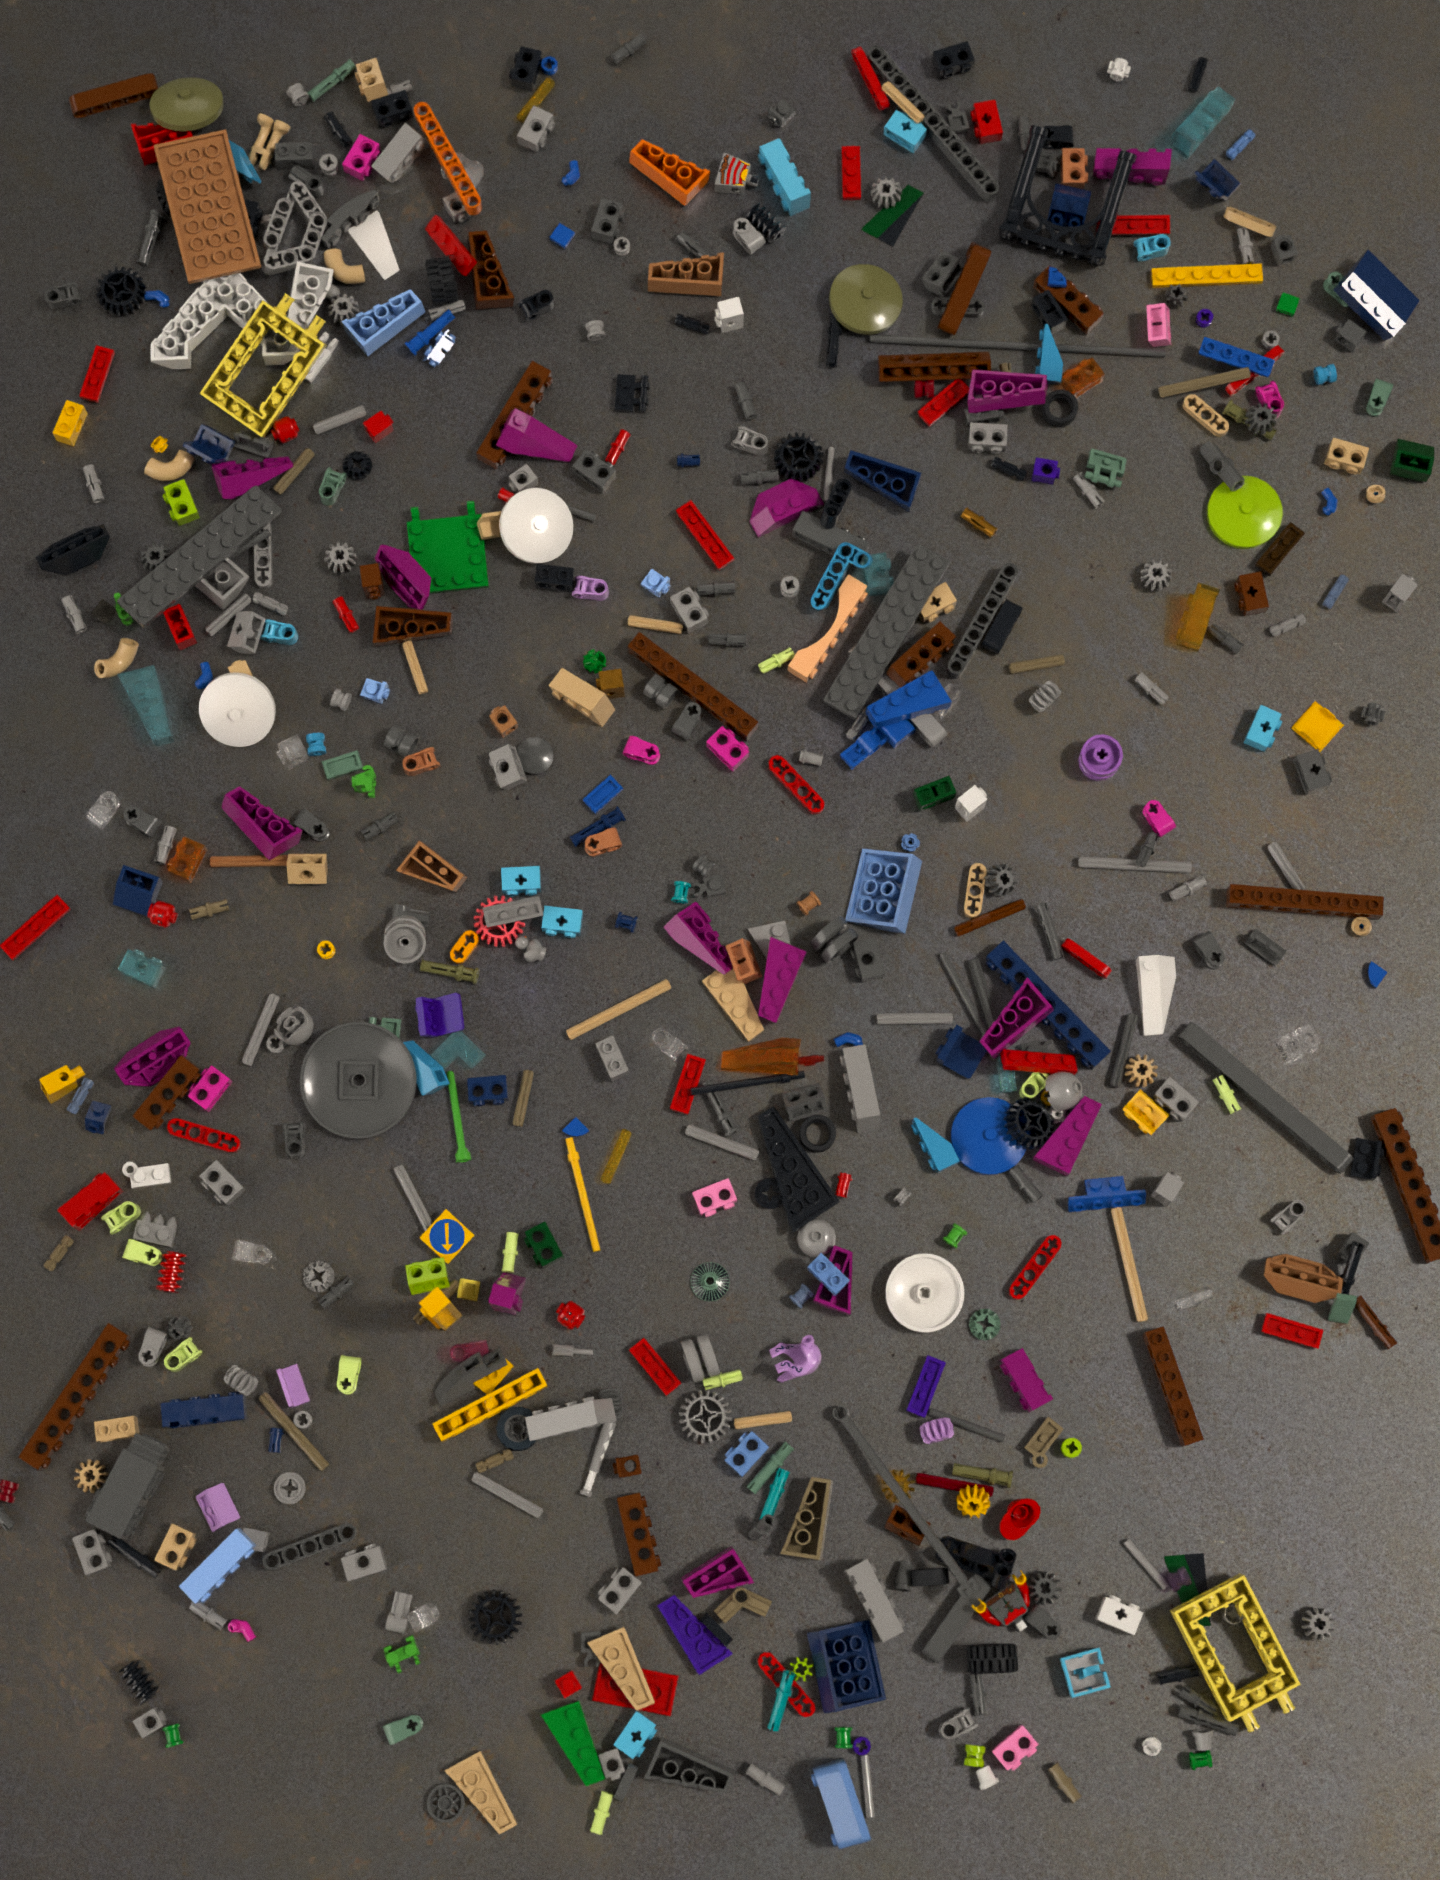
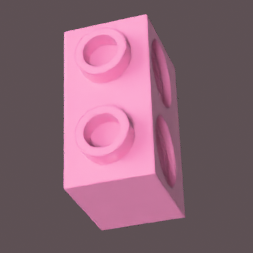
M1165 303L1147 305L1149 343L1152 347L1171 345L1170 311Z
M729 1178L692 1192L701 1216L710 1217L717 1213L716 1210L721 1208L724 1210L730 1209L737 1202ZM721 1191H728L730 1198L722 1200L719 1197V1193ZM709 1198L712 1204L710 1207H703L701 1200Z
M1020 1725L995 1746L991 1752L1007 1771L1010 1769L1014 1771L1022 1764L1020 1761L1025 1756L1029 1758L1037 1751L1035 1747L1039 1744L1026 1728ZM1021 1737H1026L1029 1741L1026 1748H1020L1018 1745ZM1006 1750L1013 1752V1759L1009 1762L1003 1759V1753Z

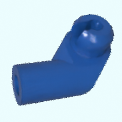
M576 160L569 162L570 172L562 178V183L565 186L573 185L580 178L578 161Z
M155 290L146 291L145 300H157L160 302V307L169 306V296L164 292Z
M1328 487L1321 494L1327 501V506L1323 507V512L1329 516L1336 512L1338 501Z
M209 662L200 664L202 675L195 681V686L198 689L206 688L213 680Z
M850 1032L833 1039L837 1048L846 1043L853 1044V1046L863 1045L861 1036Z

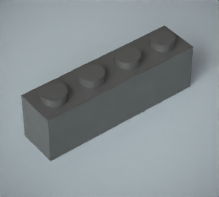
M802 511L792 531V536L831 555H834L838 546L844 542L853 544L866 552L869 550L870 543L864 537H856L845 528L840 529L836 526L832 529L824 528L820 524V519L817 518V515L809 511ZM849 546L843 548V555L849 556L851 554ZM861 555L859 557L860 564L862 563L866 555Z

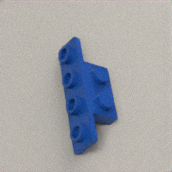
M1204 337L1199 350V355L1237 368L1249 367L1250 372L1264 377L1270 376L1274 364L1273 359Z
M1123 1176L1084 1180L1086 1195L1069 1197L1068 1211L1080 1212L1083 1210L1139 1206L1146 1203V1190L1126 1191Z

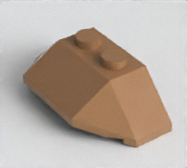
M1289 1254L1266 1258L1264 1276L1277 1293L1318 1303L1335 1298L1337 1293L1342 1292L1343 1279L1339 1276L1337 1277L1324 1264Z

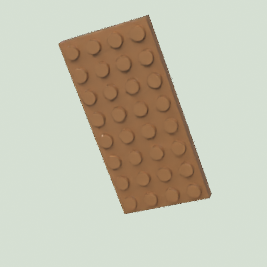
M226 129L154 145L188 283L192 284L261 268Z

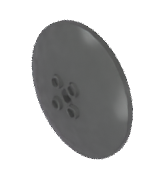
M367 1022L345 1023L323 1033L309 1048L300 1071L301 1095L311 1116L328 1131L347 1138L373 1137L394 1127L409 1110L415 1096L417 1084L415 1064L406 1045L391 1031ZM357 1075H362L365 1079L364 1084L361 1086H357L354 1083V1078Z

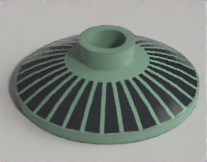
M706 1262L699 1265L691 1275V1288L694 1294L701 1300L716 1301L722 1298L728 1291L729 1275L721 1265L714 1262ZM707 1278H713L714 1283L711 1285L707 1284Z

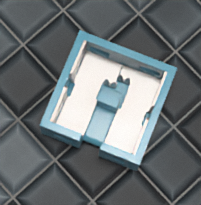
M1099 1647L1059 1658L1070 1698L1111 1687L1107 1672H1101L1099 1664H1104Z

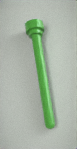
M448 1071L447 1078L450 1083L448 1087L458 1146L455 1159L457 1163L471 1161V1154L468 1148L465 1147L454 1072Z

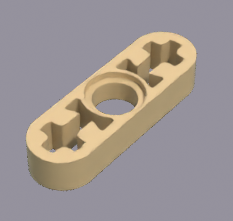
M1227 207L1223 216L1231 222L1268 237H1272L1276 226L1272 223L1233 207Z
M1190 394L1185 398L1183 408L1189 415L1217 437L1226 435L1229 429V423L1197 395ZM1189 402H1195L1194 406H1188ZM1207 411L1210 413L1211 418L1204 420L1201 417V413ZM1222 424L1224 426L1223 430L1216 429L1217 425L1220 426Z
M981 863L973 864L968 874L964 914L970 919L978 917L982 909L986 880L984 877L987 870ZM976 868H980V872H983V874L979 875L978 882L974 881L976 874L972 872ZM977 886L981 892L979 895L973 896L970 893V888ZM972 900H980L975 902V909H978V911L971 914L967 908L971 907Z

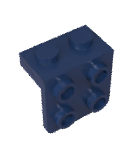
M1213 159L1202 173L1199 171L1195 172L1198 176L1196 180L1202 186L1209 187V193L1219 200L1222 198L1227 201L1241 185L1216 159Z
M201 424L194 441L184 442L182 446L187 449L188 453L195 456L199 455L203 457L202 460L204 462L213 464L227 461L236 441L206 424Z
M956 1025L954 1029L950 1027L945 1036L948 1039L946 1044H941L935 1053L938 1055L936 1062L964 1078L970 1079L987 1050L979 1041L963 1033L962 1027Z

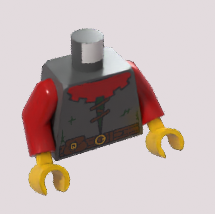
M1020 1570L1021 1576L1019 1578L1012 1574L1014 1581L1009 1583L1007 1588L999 1590L984 1602L978 1598L977 1600L980 1602L978 1607H975L973 1604L971 1605L986 1622L997 1627L1002 1625L1007 1627L1012 1623L1018 1633L1028 1626L1022 1615L1028 1612L1030 1596L1026 1576L1022 1570Z

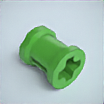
M953 1223V1228L947 1236L943 1237V1240L956 1249L958 1247L957 1244L968 1233L962 1227Z

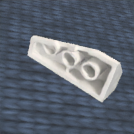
M1162 955L1139 956L1136 959L1143 1036L1163 1035L1176 979L1174 957Z

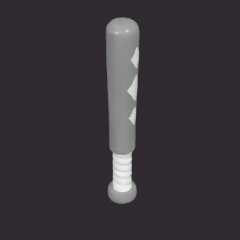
M615 1422L604 1423L589 1467L590 1471L584 1489H581L580 1494L588 1497L592 1496L591 1489L615 1429Z

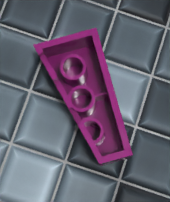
M972 370L968 395V413L1045 404L1047 375Z
M239 786L225 794L221 808L269 861L299 844L302 830L298 827L294 828L289 824L290 821L284 817L280 818L269 806L265 807L260 804L259 799Z
M1028 977L980 1040V1043L994 1059L1000 1055L1003 1049H1008L1054 1011L1050 1003Z
M1084 1096L1032 1160L1068 1176L1102 1104Z

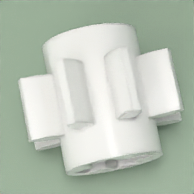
M1116 58L1114 62L1110 61L1107 73H1110L1111 79L1122 81L1123 78H1128L1131 66H1127V60Z

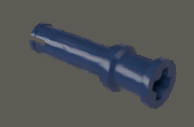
M618 806L615 807V810L607 815H601L600 820L570 836L574 846L577 847L585 842L590 835L612 828V826L621 821L625 822L626 819Z

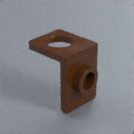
M637 1454L615 1458L616 1462L613 1463L614 1474H618L619 1478L642 1473ZM628 1460H633L636 1463V1469L632 1472H628L625 1469V1463Z

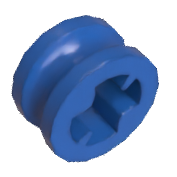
M547 56L542 60L541 67L543 73L554 75L557 72L558 65L554 57ZM548 63H551V65H552V68H551V69H548V66H547Z

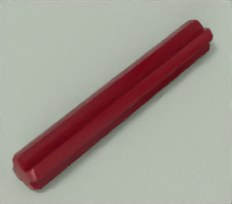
M917 1473L915 1480L917 1484L960 1491L961 1488L966 1489L967 1485L974 1488L976 1484L978 1489L984 1487L989 1497L993 1496L994 1491L992 1486Z

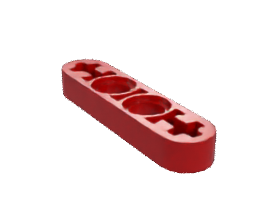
M859 46L852 49L851 53L854 62L878 109L883 111L889 108L888 98L881 89L882 86L862 47Z
M1277 345L1266 353L1264 357L1273 359L1276 362L1285 351ZM1250 372V378L1230 382L1226 386L1225 391L1230 396L1235 395L1255 379L1258 374Z
M775 755L771 757L769 769L810 813L815 815L822 813L825 804L818 793L782 756ZM774 761L781 762L780 766L785 770L782 775H780L781 770L779 767H773ZM789 773L793 774L796 778L792 783H788L785 780V776ZM800 787L808 789L806 796L798 794L797 791ZM812 794L814 795L812 800L815 803L820 802L819 809H813L812 802L808 800Z
M179 1118L171 1119L167 1124L169 1133L175 1137L228 1153H236L241 1148L240 1139L226 1132ZM177 1122H179V1126L182 1128H186V1124L189 1125L186 1129V1135H183L184 1131L182 1130L174 1132L172 1125H176ZM192 1128L200 1129V1135L197 1138L190 1136ZM212 1133H216L219 1136V1140L214 1144L208 1141V1137ZM223 1136H226L224 1140L231 1142L232 1139H234V1142L237 1144L236 1147L233 1146L231 1149H229V1145L223 1143V1146L220 1147L223 1141Z
M1050 1235L1043 1241L1011 1284L1009 1295L1013 1299L1020 1300L1026 1296L1062 1246L1061 1239L1058 1236ZM1048 1240H1050V1241L1056 1240V1241H1057V1242H1056V1246H1058V1247H1057V1248L1053 1247V1248L1049 1251V1253L1052 1254V1256L1050 1257L1047 1252H1045V1251H1043V1250H1041V1249H1042V1247H1043L1045 1250L1048 1248V1246H1049ZM1042 1254L1046 1257L1044 1265L1036 1263L1037 1255ZM1026 1270L1034 1272L1035 1278L1028 1281L1025 1279L1024 1272ZM1020 1278L1025 1284H1028L1029 1287L1027 1288L1024 1285L1021 1289V1292L1023 1294H1018L1016 1296L1013 1294L1015 1292L1013 1287H1019V1285L1022 1283L1018 1281Z
M769 1652L760 1654L758 1657L759 1667L776 1687L780 1686V1683L775 1681L774 1674L777 1671H784L786 1669L773 1654ZM763 1656H770L772 1658L770 1662L773 1666L776 1663L779 1665L778 1668L772 1671L771 1675L767 1672L771 1670L768 1665L762 1666L761 1664ZM793 1680L792 1686L798 1688L799 1694L796 1698L788 1697V1701L801 1716L810 1717L815 1712V1705L797 1682ZM802 1694L805 1696V1698L802 1699L805 1704H811L810 1713H807L806 1711L802 1713L801 1710L803 1707L801 1706V1704L798 1703L797 1706L794 1704L795 1701L800 1699Z

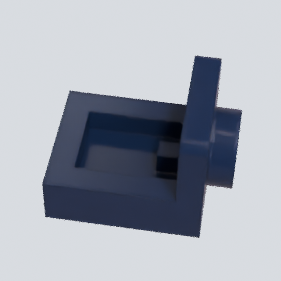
M92 1101L85 1116V1130L104 1134L105 1123L111 1112V1105Z

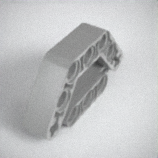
M293 182L287 197L280 198L276 202L262 241V248L266 251L262 270L267 275L295 270L297 262L312 264L327 224V217L303 182ZM303 205H309L312 210H306ZM284 206L286 207L287 211L283 212L279 209V207ZM294 206L308 226L301 246L277 252ZM314 220H319L322 223V225H316L314 223ZM273 223H279L281 228L274 227ZM308 237H314L316 242L309 241ZM267 239L274 240L276 244H269ZM302 253H308L310 258H304ZM289 257L292 259L293 262L288 263L284 260V258Z

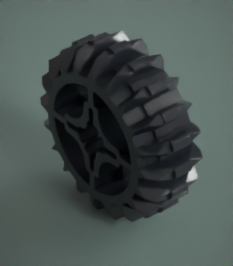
M122 266L121 270L115 267L114 272L108 269V275L102 274L104 280H98L100 286H96L98 292L96 296L99 299V304L103 306L105 311L109 310L112 315L116 312L118 316L122 312L127 316L130 310L134 313L135 307L140 309L139 303H144L143 297L146 294V285L143 283V278L139 277L138 272L133 273L131 268L126 271L124 266ZM130 282L135 285V292L129 289ZM108 290L113 294L112 301L107 297Z
M796 432L795 437L788 434V440L782 438V443H777L778 449L774 450L776 455L774 462H777L775 467L780 469V475L786 473L785 479L791 476L792 480L799 478V482H802L803 477H805L808 481L810 480V475L815 477L816 471L819 472L821 470L819 465H823L822 458L824 453L821 452L822 446H817L818 440L812 441V435L805 438V433L800 437ZM807 449L812 452L814 456L813 461L806 455ZM784 454L788 455V458L791 459L790 466L785 462ZM800 466L805 467L804 469H797Z
M1028 1097L1018 1099L1015 1103H1012L1009 1109L1006 1110V1116L1003 1119L1007 1122L1004 1127L1009 1130L1006 1134L1012 1136L1010 1141L1016 1140V1146L1022 1145L1023 1149L1029 1148L1033 1150L1042 1147L1053 1135L1052 1131L1055 1129L1051 1125L1055 1121L1050 1119L1052 1113L1046 1111L1048 1106L1042 1107V1101L1036 1103L1035 1098L1029 1099Z
M492 1590L491 1597L487 1591L484 1592L486 1599L483 1600L481 1596H478L477 1598L480 1603H472L473 1606L477 1607L476 1610H469V1613L475 1614L474 1617L468 1618V1621L475 1620V1624L471 1625L470 1629L477 1627L478 1630L474 1635L477 1636L482 1633L480 1641L488 1637L487 1644H491L492 1638L495 1639L496 1645L499 1644V1638H502L503 1643H506V1635L512 1639L514 1636L511 1631L519 1632V1629L514 1627L515 1624L522 1625L521 1621H516L517 1617L523 1616L522 1613L516 1614V1610L521 1609V1606L514 1607L513 1604L517 1602V1599L514 1598L510 1602L511 1594L508 1593L504 1598L503 1590H500L499 1596H496V1590ZM489 1601H502L495 1610L484 1607ZM506 1605H508L512 1613L511 1623L503 1617ZM500 1610V1620L504 1621V1623L501 1621L492 1623V1618H490V1614L487 1611L495 1614ZM480 1611L488 1618L485 1629L482 1628L479 1621ZM497 1624L508 1628L501 1634H490V1631Z

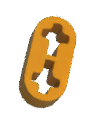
M465 931L451 949L450 957L455 964L466 962L477 947L479 938L474 931ZM473 935V939L475 942H470L467 946H465V944L467 943L466 937H471ZM462 948H463V949H464V951L462 952L463 958H462V959H461V958L455 959L456 956H455L454 953H455V952H458V953H459V952L462 950Z

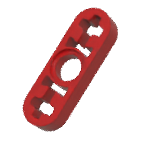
M1067 938L1061 945L1065 952L1100 977L1107 979L1112 972L1109 966L1073 940Z

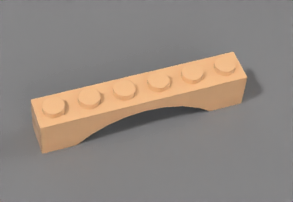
M848 574L838 589L839 607L832 627L818 642L797 651L788 665V672L806 683L810 678L813 679L818 672L817 666L819 663L823 664L828 657L827 651L829 648L833 649L838 641L836 637L840 632L844 633L848 626L846 622L857 613V605L859 602L863 603L867 598V585Z

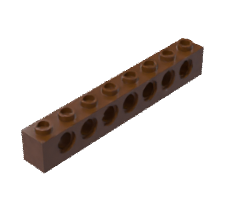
M638 632L629 643L628 653L664 678L665 681L678 688L682 694L699 704L702 709L747 742L758 729L759 722L642 633Z
M1230 884L1227 888V908L1349 918L1363 916L1373 920H1379L1383 916V896Z
M1396 1108L1375 1114L1371 1117V1121L1378 1139L1382 1141V1146H1384V1155L1426 1264L1439 1260L1440 1221L1437 1216L1439 1212L1436 1204L1432 1203L1430 1198L1432 1194L1429 1185H1425L1423 1179L1424 1171L1417 1164V1153L1414 1148H1411L1409 1143V1132L1404 1130L1402 1124L1403 1116ZM1388 1126L1395 1127V1135L1388 1132ZM1395 1144H1400L1403 1147L1402 1153H1398L1395 1150ZM1402 1162H1407L1410 1165L1409 1171L1403 1170ZM1410 1180L1416 1182V1190H1413L1409 1187ZM1417 1198L1424 1202L1423 1208H1419L1416 1205ZM1424 1217H1428L1431 1220L1430 1227L1423 1224ZM1431 1235L1437 1237V1245H1433L1430 1242Z
M110 1323L106 1325L18 1458L39 1471H42L43 1468L46 1469L52 1461L51 1456L54 1452L60 1450L63 1445V1438L72 1432L75 1427L73 1423L77 1418L80 1419L86 1410L84 1407L87 1402H91L97 1394L95 1390L99 1384L103 1385L107 1380L109 1369L117 1365L119 1361L118 1356L129 1347L131 1343L129 1335ZM113 1342L115 1345L113 1352L107 1353V1344ZM98 1359H102L103 1367L97 1370L95 1362ZM86 1376L92 1377V1383L89 1386H85L83 1383ZM79 1392L81 1400L78 1403H74L72 1397L75 1393ZM68 1409L70 1416L68 1419L63 1420L61 1413L63 1410ZM53 1426L58 1428V1434L55 1437L50 1435V1429ZM45 1443L47 1450L41 1454L38 1450L39 1445Z

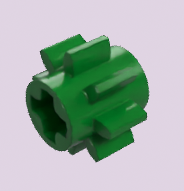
M592 649L583 656V665L589 672L594 671L596 674L606 667V657L600 650L595 652Z

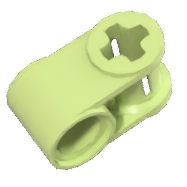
M1033 1072L1020 1088V1097L1022 1099L1027 1097L1029 1099L1035 1098L1045 1089L1049 1074ZM1031 1087L1034 1094H1026L1024 1088Z
M126 1201L105 1213L101 1219L107 1223L110 1228V1234L113 1235L136 1220L141 1214V1209L137 1204ZM129 1206H133L134 1213L128 1216L126 1210Z
M128 1239L122 1257L151 1266H157L163 1260L160 1250L132 1239ZM154 1253L156 1257L150 1259L149 1254Z
M192 1337L184 1340L165 1357L164 1365L171 1372H179L202 1355V1350H198L194 1345ZM176 1357L179 1359V1364L172 1368L169 1362L172 1358Z
M344 1355L340 1357L337 1387L343 1394L350 1395L357 1388L362 1359L359 1357ZM348 1380V1382L351 1383V1386H347V1389L345 1390V1387H343L342 1385L343 1383H346Z

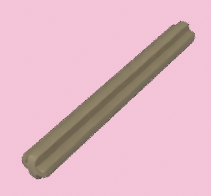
M1249 367L1161 386L1158 390L1162 398L1247 379L1251 375Z
M266 1392L258 1398L259 1401L321 1471L326 1469L329 1463Z

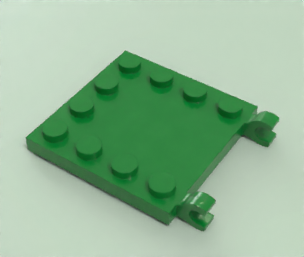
M467 501L468 515L429 520H420L418 507H411L412 521L407 522L410 555L431 577L429 594L489 588L484 540H481L477 521L481 514H476L474 501Z

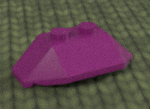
M791 478L758 494L750 518V524L759 538L798 519L802 511L813 512L825 504L816 488Z
M384 544L380 545L375 560L379 563L386 583L409 608L423 609L429 597L431 577L409 552Z
M180 1026L159 1031L128 1051L115 1066L114 1070L124 1085L151 1087L162 1080L181 1055L187 1056L191 1042Z

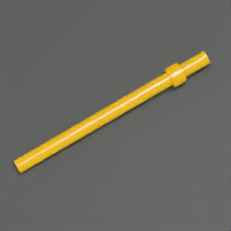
M573 1137L565 1139L569 1153L567 1157L572 1165L592 1250L597 1252L600 1251V1246L578 1161L580 1157L579 1153L576 1152Z

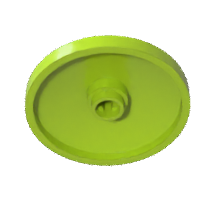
M1242 476L1245 479V484L1238 490L1231 491L1225 482H1222L1214 490L1208 503L1207 518L1213 533L1222 542L1234 548L1252 549L1264 545L1276 534L1282 521L1283 510L1278 494L1268 483L1256 477Z

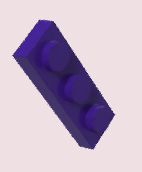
M927 1355L906 1411L925 1418L946 1362Z

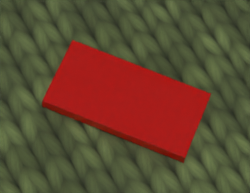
M600 1661L592 1701L635 1709ZM642 1669L655 1703L640 1710L671 1716L679 1676Z

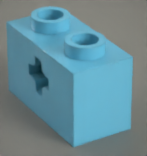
M896 110L884 126L883 135L914 154L926 137L927 129L922 123L917 124L914 120L910 119L906 113Z
M1260 705L1244 743L1265 752L1267 747L1271 748L1275 740L1273 733L1275 730L1278 731L1282 724V720H1279L1282 714ZM1263 726L1267 727L1266 732L1262 731Z
M540 866L501 868L503 894H506L508 897L518 896V893L534 896L541 892ZM521 878L524 880L523 885H519Z
M544 905L542 932L549 936L564 934V937L567 938L580 936L583 910ZM561 919L565 920L563 926H560L558 923L561 922Z
M636 1711L614 1743V1746L632 1759L635 1756L640 1757L646 1748L643 1746L646 1739L651 1741L657 1732L655 1729L656 1724L639 1711ZM639 1730L641 1732L640 1736L642 1737V1739H637L636 1741H633V1735L631 1733H636Z

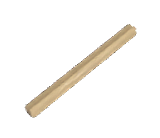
M665 979L567 1029L566 1033L569 1039L572 1040L670 990L671 985Z
M1116 1207L1111 1209L1136 1319L1138 1322L1148 1320L1122 1208Z

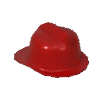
M1029 1498L1012 1501L1000 1522L1002 1536L1008 1540L1021 1538L1039 1519L1041 1513L1039 1504Z

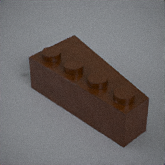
M487 230L468 232V251L477 261L471 270L476 310L513 307V293L510 291L508 281L504 276L502 266L497 259Z
M376 606L373 644L377 647L452 635L454 616L451 612Z

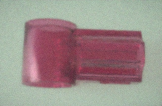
M481 1340L454 1345L450 1350L451 1360L454 1363L460 1364L477 1352H480L482 1356L488 1354L487 1341ZM456 1349L464 1351L462 1358L457 1359L453 1356Z

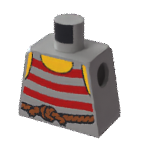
M723 153L715 181V192L744 194L747 185L758 186L759 176L750 174V163Z

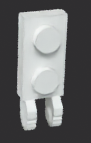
M324 332L319 340L326 343L329 334ZM334 338L329 343L327 349L323 350L304 380L312 383L332 356V352L338 345L339 340Z

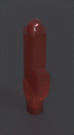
M824 1055L792 1057L786 1063L790 1065L804 1064V1066L815 1065V1063L823 1062Z

